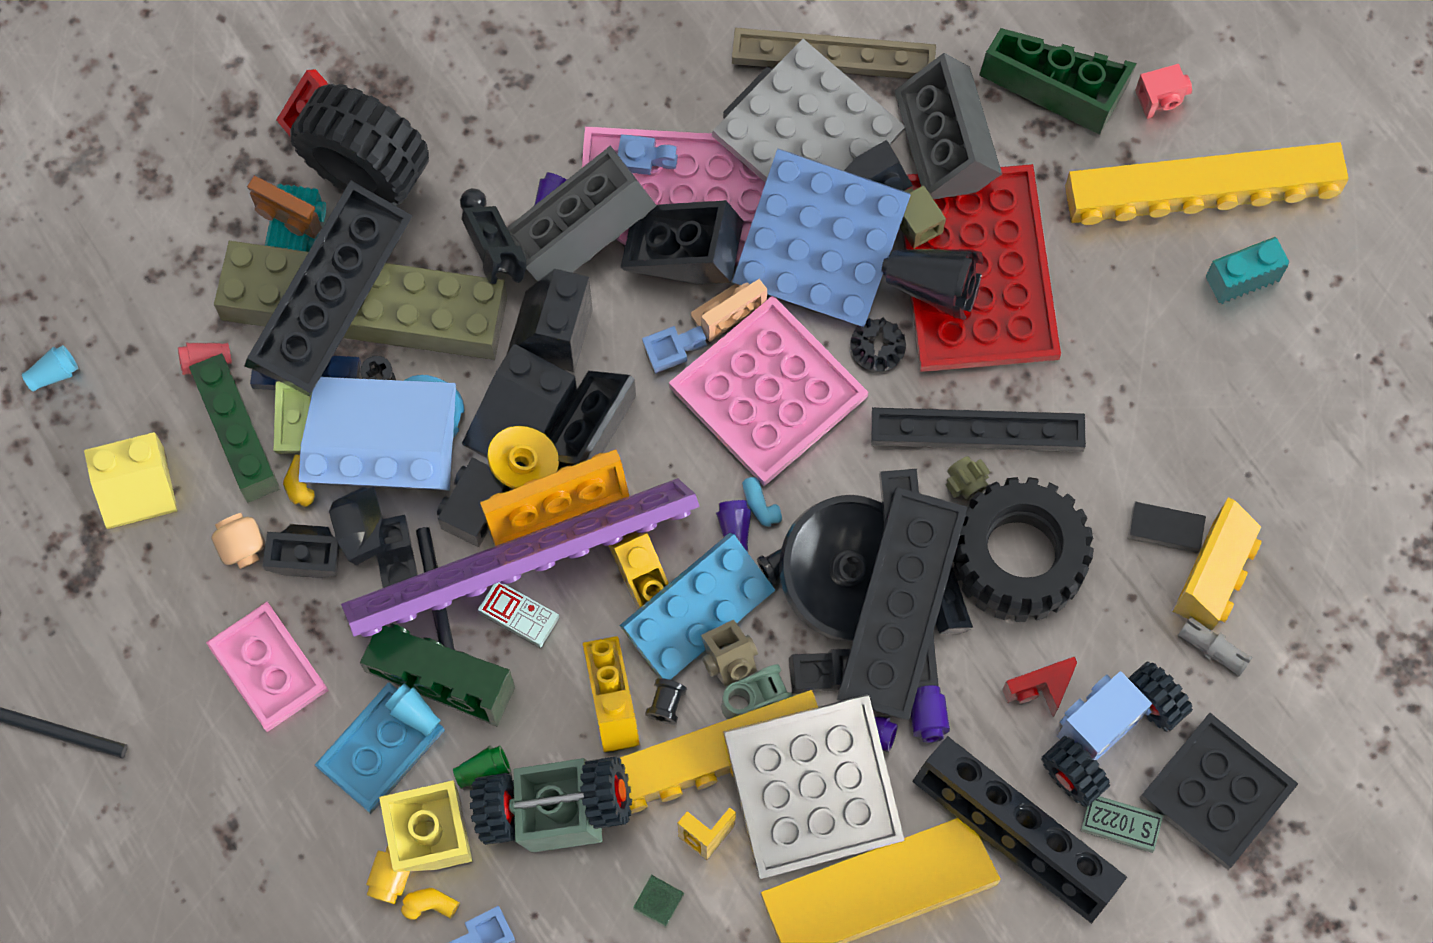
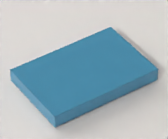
M390 682L385 685L315 764L319 771L370 814L380 805L379 797L388 795L445 731L444 727L438 724L426 737L420 731L390 716L391 711L385 707V704L398 690Z

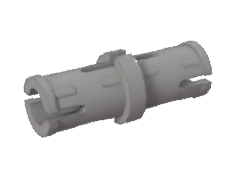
M1191 616L1178 634L1179 637H1182L1205 653L1204 657L1209 660L1211 658L1215 659L1239 677L1253 658L1226 641L1225 635L1222 633L1217 635Z

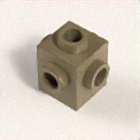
M734 619L701 635L707 654L702 657L705 668L711 677L717 675L724 687L757 672L754 656L758 655L756 646L749 635H744Z

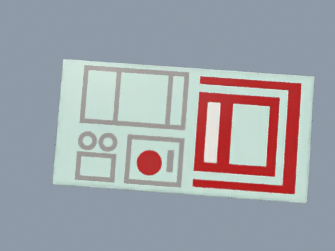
M500 582L492 586L478 609L479 614L539 648L542 647L559 619V614L513 588L500 584Z

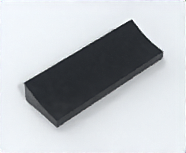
M350 180L248 355L244 367L278 380L310 397L410 222L412 215Z

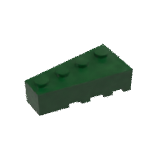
M1000 28L985 53L979 76L1100 135L1128 87L1137 63L1126 60L1124 64L1110 61L1107 55L1095 52L1094 56L1075 52V47L1062 44L1056 47L1044 44V39Z
M393 623L389 627L382 626V630L372 636L360 661L366 673L400 687L404 683L410 689L415 687L421 696L496 727L515 689L510 669L473 657L465 652L450 649L431 638L424 637L422 639L411 635L409 630Z

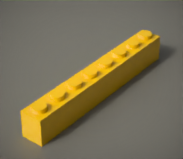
M1341 142L1069 171L1065 190L1071 223L1082 222L1084 225H1093L1102 220L1116 219L1117 221H1128L1136 216L1143 215L1158 218L1166 216L1170 212L1184 211L1186 214H1194L1207 208L1217 207L1219 210H1229L1237 205L1251 204L1252 206H1264L1271 201L1280 200L1294 203L1307 197L1319 196L1321 199H1330L1341 194L1349 177Z

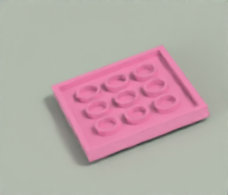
M774 296L766 300L669 382V388L749 472L759 479L763 486L767 485L862 403L869 393Z

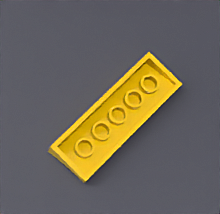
M959 818L908 836L904 838L905 841L876 848L762 891L760 895L779 943H848L997 886L1001 878L979 834Z

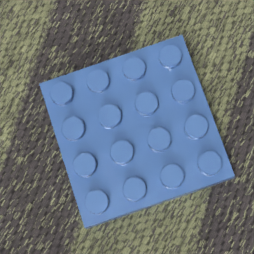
M777 148L732 282L742 285L746 282L751 284L760 279L767 288L768 295L864 327L883 272H881L884 258H889L911 194Z

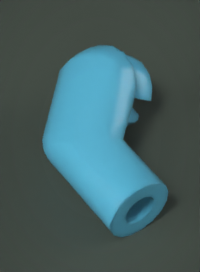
M756 477L745 479L742 482L746 501L760 524L771 527V524L780 523L782 521L780 507L777 504L767 507L759 479Z

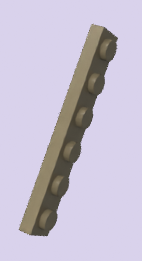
M735 28L732 64L775 67L804 39L843 73L910 79L935 60L936 44Z

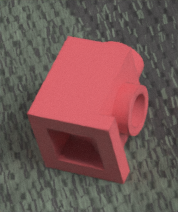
M1175 64L1140 74L1135 91L1145 116L1149 119L1154 116L1155 111L1158 109L1171 110L1179 106L1183 102L1184 97L1192 93V84L1188 75H1183L1180 65Z

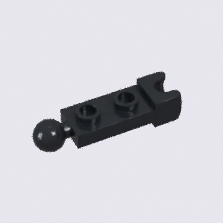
M471 188L464 191L460 198V207L463 210L461 219L483 262L482 270L488 282L496 284L498 280L496 274L507 273L512 277L513 281L521 282L526 270V257L521 247L515 245L497 207H486V196L479 189Z

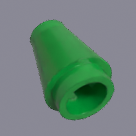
M488 746L453 768V773L460 789L471 787L477 777L503 773L510 774L511 768L501 746L495 748Z

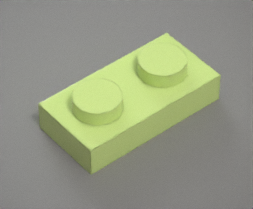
M276 381L273 451L276 454L300 453L312 393L309 397L280 381Z

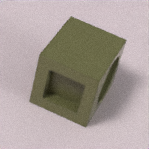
M924 185L916 190H905L911 196L899 228L913 249L942 234L946 220Z

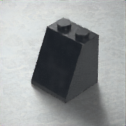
M553 269L526 290L507 354L513 344H516L563 370L575 373L593 311L589 277Z

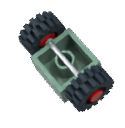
M617 756L589 761L581 758L513 769L514 780L507 773L477 777L471 785L473 790H470V797L473 799L470 802V809H473L471 819L472 822L476 823L474 827L475 833H479L478 839L481 842L483 841L485 845L515 841L530 852L602 843V828L626 825L630 820L629 816H631L632 811L629 806L632 805V799L629 797V793H631V786H628L627 783L629 777L628 774H625V765L621 764V759L617 758Z

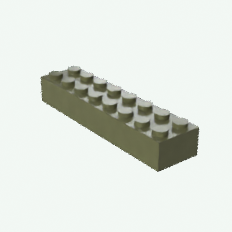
M229 240L214 301V306L222 321L265 327L308 252ZM386 263L343 338L495 360L508 297L505 281L498 279L496 284H490L486 277Z

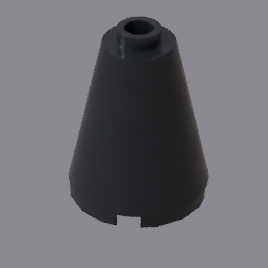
M895 249L889 255V258H884L881 272L886 276L887 284L954 318L965 320L967 317L963 311L971 312L978 294L982 274L976 273V263L983 264L982 252L973 249Z

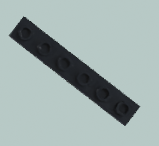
M949 736L929 756L912 781L1091 924L1127 879L1126 875Z

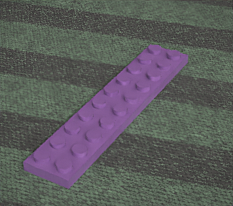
M677 478L342 603L341 606L353 636L355 637L360 634L362 637L371 636L380 632L382 626L396 621V623L400 624L413 620L417 617L418 612L429 608L431 610L443 609L451 605L452 600L464 595L466 597L478 596L487 590L486 587L498 582L500 584L515 582L521 578L522 573L533 569L535 571L547 570L555 565V561L562 558H578L589 553V548L594 546L616 544L623 540V535L634 531L637 533L648 532L656 528L658 522L669 518L670 520L685 518L691 514L690 510L700 506L696 494Z

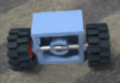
M1145 662L1129 678L1121 671L1112 679L1105 675L1092 687V692L1086 697L1087 702L1084 703L1080 698L1064 713L1065 716L1059 722L1063 727L1057 735L1060 740L1041 756V761L1044 763L1045 769L1050 771L1048 774L1051 778L1057 781L1056 784L1060 788L1062 787L1069 797L1072 796L1076 803L1080 802L1082 806L1088 807L1110 787L1109 778L1105 776V771L1099 768L1100 764L1097 760L1130 731L1145 714L1150 722L1154 721L1158 728L1162 727L1164 731L1169 730L1170 732L1192 712V703L1188 701V695L1181 691L1183 688L1180 684H1176L1173 681L1174 678L1170 674L1166 675L1165 670L1161 667L1158 668L1155 663Z

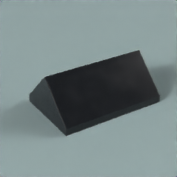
M588 370L548 437L558 452V470L566 466L577 465L591 459L596 454L604 452L636 398L635 379L631 375Z

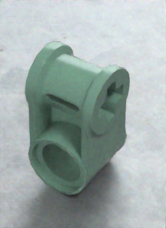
M779 664L763 668L753 675L727 686L721 703L722 714L726 719L793 697L792 692H787L779 675L782 671ZM736 695L742 696L747 700L748 706L744 709H735L730 705L729 698Z

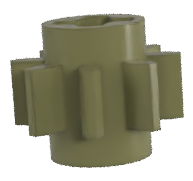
M966 456L948 468L947 473L950 477L945 485L954 498L962 495L967 501H970L977 492H985L988 485L986 480L991 472L982 459L974 462L969 456Z

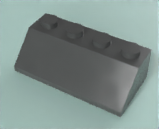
M943 53L894 90L902 120L906 126L905 131L921 187L924 185L933 199L976 193L1002 175L970 66Z
M610 145L508 226L507 229L515 245L521 247L526 257V269L539 281L553 269L574 272L581 265L591 260L595 254L610 242L616 240L634 223L644 218L657 205Z

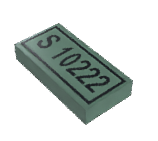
M1099 796L1086 807L1080 831L1153 853L1163 815Z

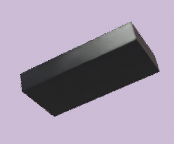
M1135 501L1132 509L1128 539L1199 553L1206 516Z

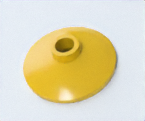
M514 426L506 428L492 439L488 448L487 459L492 473L500 482L513 489L523 486L530 480L541 479L554 474L558 470L559 457L554 444L546 435L530 427ZM516 462H522L526 467L520 466Z

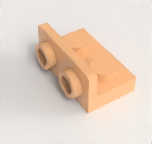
M760 279L751 284L748 282L742 285L735 283L693 310L691 318L698 327H702L705 337L711 342L743 321L767 300V288Z

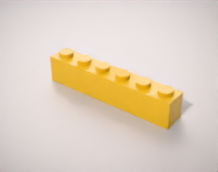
M810 690L620 757L621 764H624L626 768L625 774H628L629 777L628 786H631V793H629V797L632 799V805L629 806L632 811L631 814L646 809L648 807L647 802L661 798L662 802H667L682 796V790L696 785L697 789H704L718 782L717 778L731 773L732 777H734L723 731L818 707L813 691Z

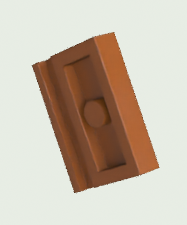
M254 175L247 188L251 190L250 196L254 203L255 211L267 220L272 221L275 218L285 223V227L298 236L306 234L315 239L322 229L318 215L314 212L315 207Z

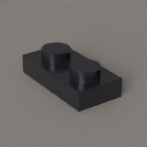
M952 566L935 623L939 634L964 633L973 628Z

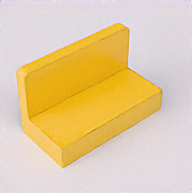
M729 808L710 830L687 811L677 822L678 837L708 860L735 827L736 812Z

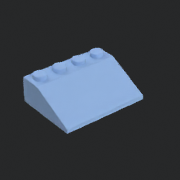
M320 377L312 392L301 442L299 482L450 491L456 383Z

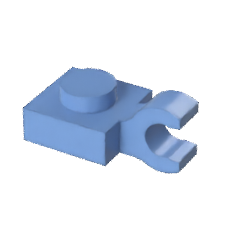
M621 134L618 156L632 173L651 175L652 166L676 169L678 159L676 146L660 145L655 147V138Z
M675 326L642 338L655 374L687 362L688 359L685 351H696L707 346L706 337L701 326L678 335Z
M497 906L465 922L468 934L449 942L515 943V938L500 907Z

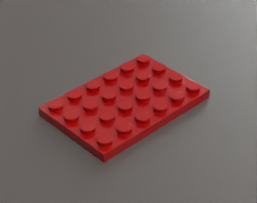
M1033 164L1000 167L1002 175L976 193L933 199L946 218L943 233L914 249H973L982 252L983 264L976 263V273L982 274L981 282L971 312L963 311L967 317L965 320L954 318L911 296L920 372L1060 360L1061 350ZM907 174L913 185L908 189L916 190L920 188L921 184L918 174ZM903 234L905 249H913Z

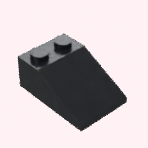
M726 200L657 205L644 218L629 227L621 268L624 271L697 284L731 283L744 220Z
M513 344L497 369L462 444L487 458L488 448L492 439L506 428L514 426L530 427L549 437L577 390L575 376L526 349ZM516 462L518 465L526 467L524 463Z

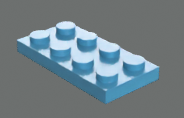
M729 533L619 626L657 676L671 680L705 651L701 637L702 634L733 619L738 623L772 594L775 589L736 536Z

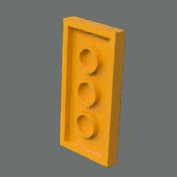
M615 449L607 453L596 454L591 459L577 465L563 467L556 473L541 479L530 480L523 486L508 492L497 493L488 500L480 502L494 545L497 546L629 497V491L622 462Z

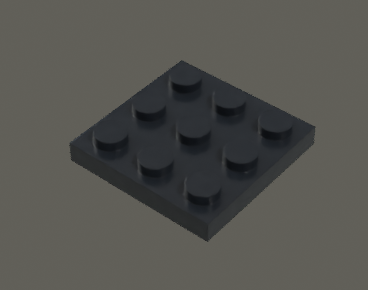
M1209 713L1139 798L1157 813L1163 815L1168 822L1224 868L1229 870L1297 787L1298 783L1212 713Z

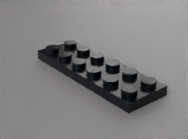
M895 488L836 700L843 701L867 694L870 697L873 711L909 720L968 507L904 488Z

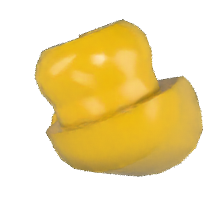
M294 455L284 477L283 486L292 503H299L301 506L307 507L313 502L315 493L314 490L307 488L306 483L299 482L300 455Z
M429 887L408 893L403 899L401 912L405 918L415 920L421 915V912L433 909L451 919L456 913L460 902Z

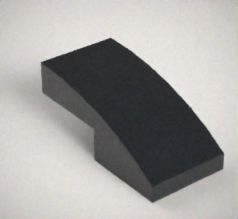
M400 515L382 519L380 529L386 550L377 554L376 557L382 587L385 588L417 576L418 572L406 516Z
M831 649L828 653L792 654L788 658L792 693H804L810 690L813 692L839 690L850 649Z

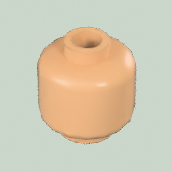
M238 513L215 524L217 530L212 534L211 539L223 564L233 565L237 563L239 569H242L260 560L257 554L265 548V540L254 518L243 517L242 513Z

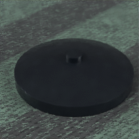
M841 495L823 500L804 511L794 521L785 536L779 561L780 580L784 594L796 615L807 626L824 636L837 640L853 641L884 531L881 502L859 495Z

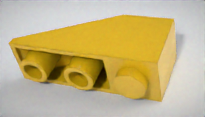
M634 531L623 535L622 541L609 545L623 580L638 609L669 584L648 533H637Z
M618 636L584 642V654L603 751L609 752L639 746L635 713Z

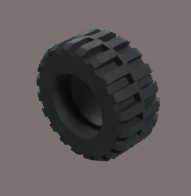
M331 83L317 88L290 129L291 144L295 147V152L304 159V162L310 168L317 171V174L324 180L327 179L333 183V186L344 191L351 180L395 206L405 201L429 162L428 146L421 139L422 135L418 130L410 126L411 123L408 120L400 117L393 108L385 106L372 95L368 96L359 89H350L347 85L343 84L335 85Z
M1018 477L1007 478L1003 486H1000L996 481L987 485L985 493L977 492L970 499L953 558L955 564L953 571L956 579L963 582L962 592L967 598L974 596L977 599L975 606L985 612L987 607L996 611L994 617L1005 620L1008 614L1015 616V622H1026L1028 616H1034L1037 621L1047 618L1050 611L1057 613L1063 609L1069 599L1072 600L1079 591L1093 559L1094 548L1090 546L1093 540L1092 528L1085 527L1088 518L1083 509L1076 511L1073 508L1076 500L1068 493L1064 497L1057 493L1058 486L1050 482L1047 487L1038 485V478L1028 477L1026 483H1019ZM1008 523H1025L1036 527L1048 537L1054 548L1055 560L1052 567L1046 573L1034 577H1019L1004 571L995 563L988 550V540L993 530Z

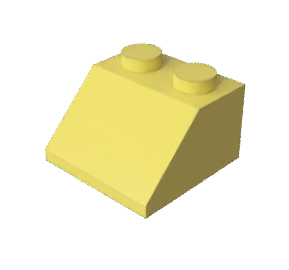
M155 432L84 450L90 482L107 529L178 511L164 446Z
M453 780L379 797L394 872L437 870L472 862L459 792Z

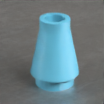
M64 345L57 349L52 347L29 370L22 373V378L29 389L34 392L41 387L72 377V372L76 371L78 366Z
M405 683L385 704V707L391 711L390 716L420 731L426 737L441 722V719L434 714L415 687L410 689Z

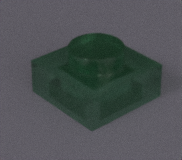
M651 875L633 910L667 928L685 894Z

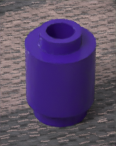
M928 685L918 687L911 710L913 735L921 738L922 742L925 743L941 741L944 739L943 735L950 732L945 695L941 694L939 686Z

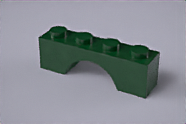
M218 354L189 366L239 489L247 503L280 490L275 474L223 354Z

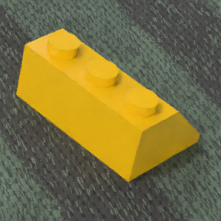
M1228 497L1216 515L1172 611L1187 619L1191 616L1210 630L1214 629L1219 620L1225 623L1234 605L1233 602L1228 601L1233 589L1240 591L1248 574L1247 571L1243 570V566L1247 558L1250 560L1255 558L1262 542L1256 538L1261 526L1235 500Z

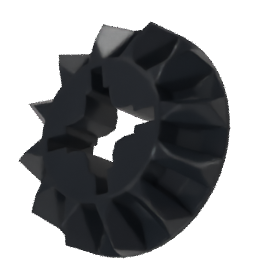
M884 317L874 320L868 318L865 326L857 325L850 341L852 356L859 365L871 371L881 372L892 369L904 357L906 351L905 334L898 328L897 323L893 324L886 321ZM882 333L883 343L888 344V346H882L877 356L874 355V344L869 343V341H875L876 336Z

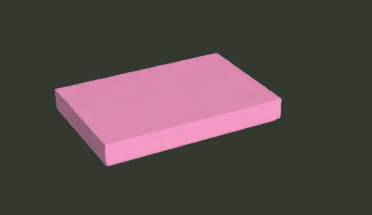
M268 602L206 642L266 732L329 691Z

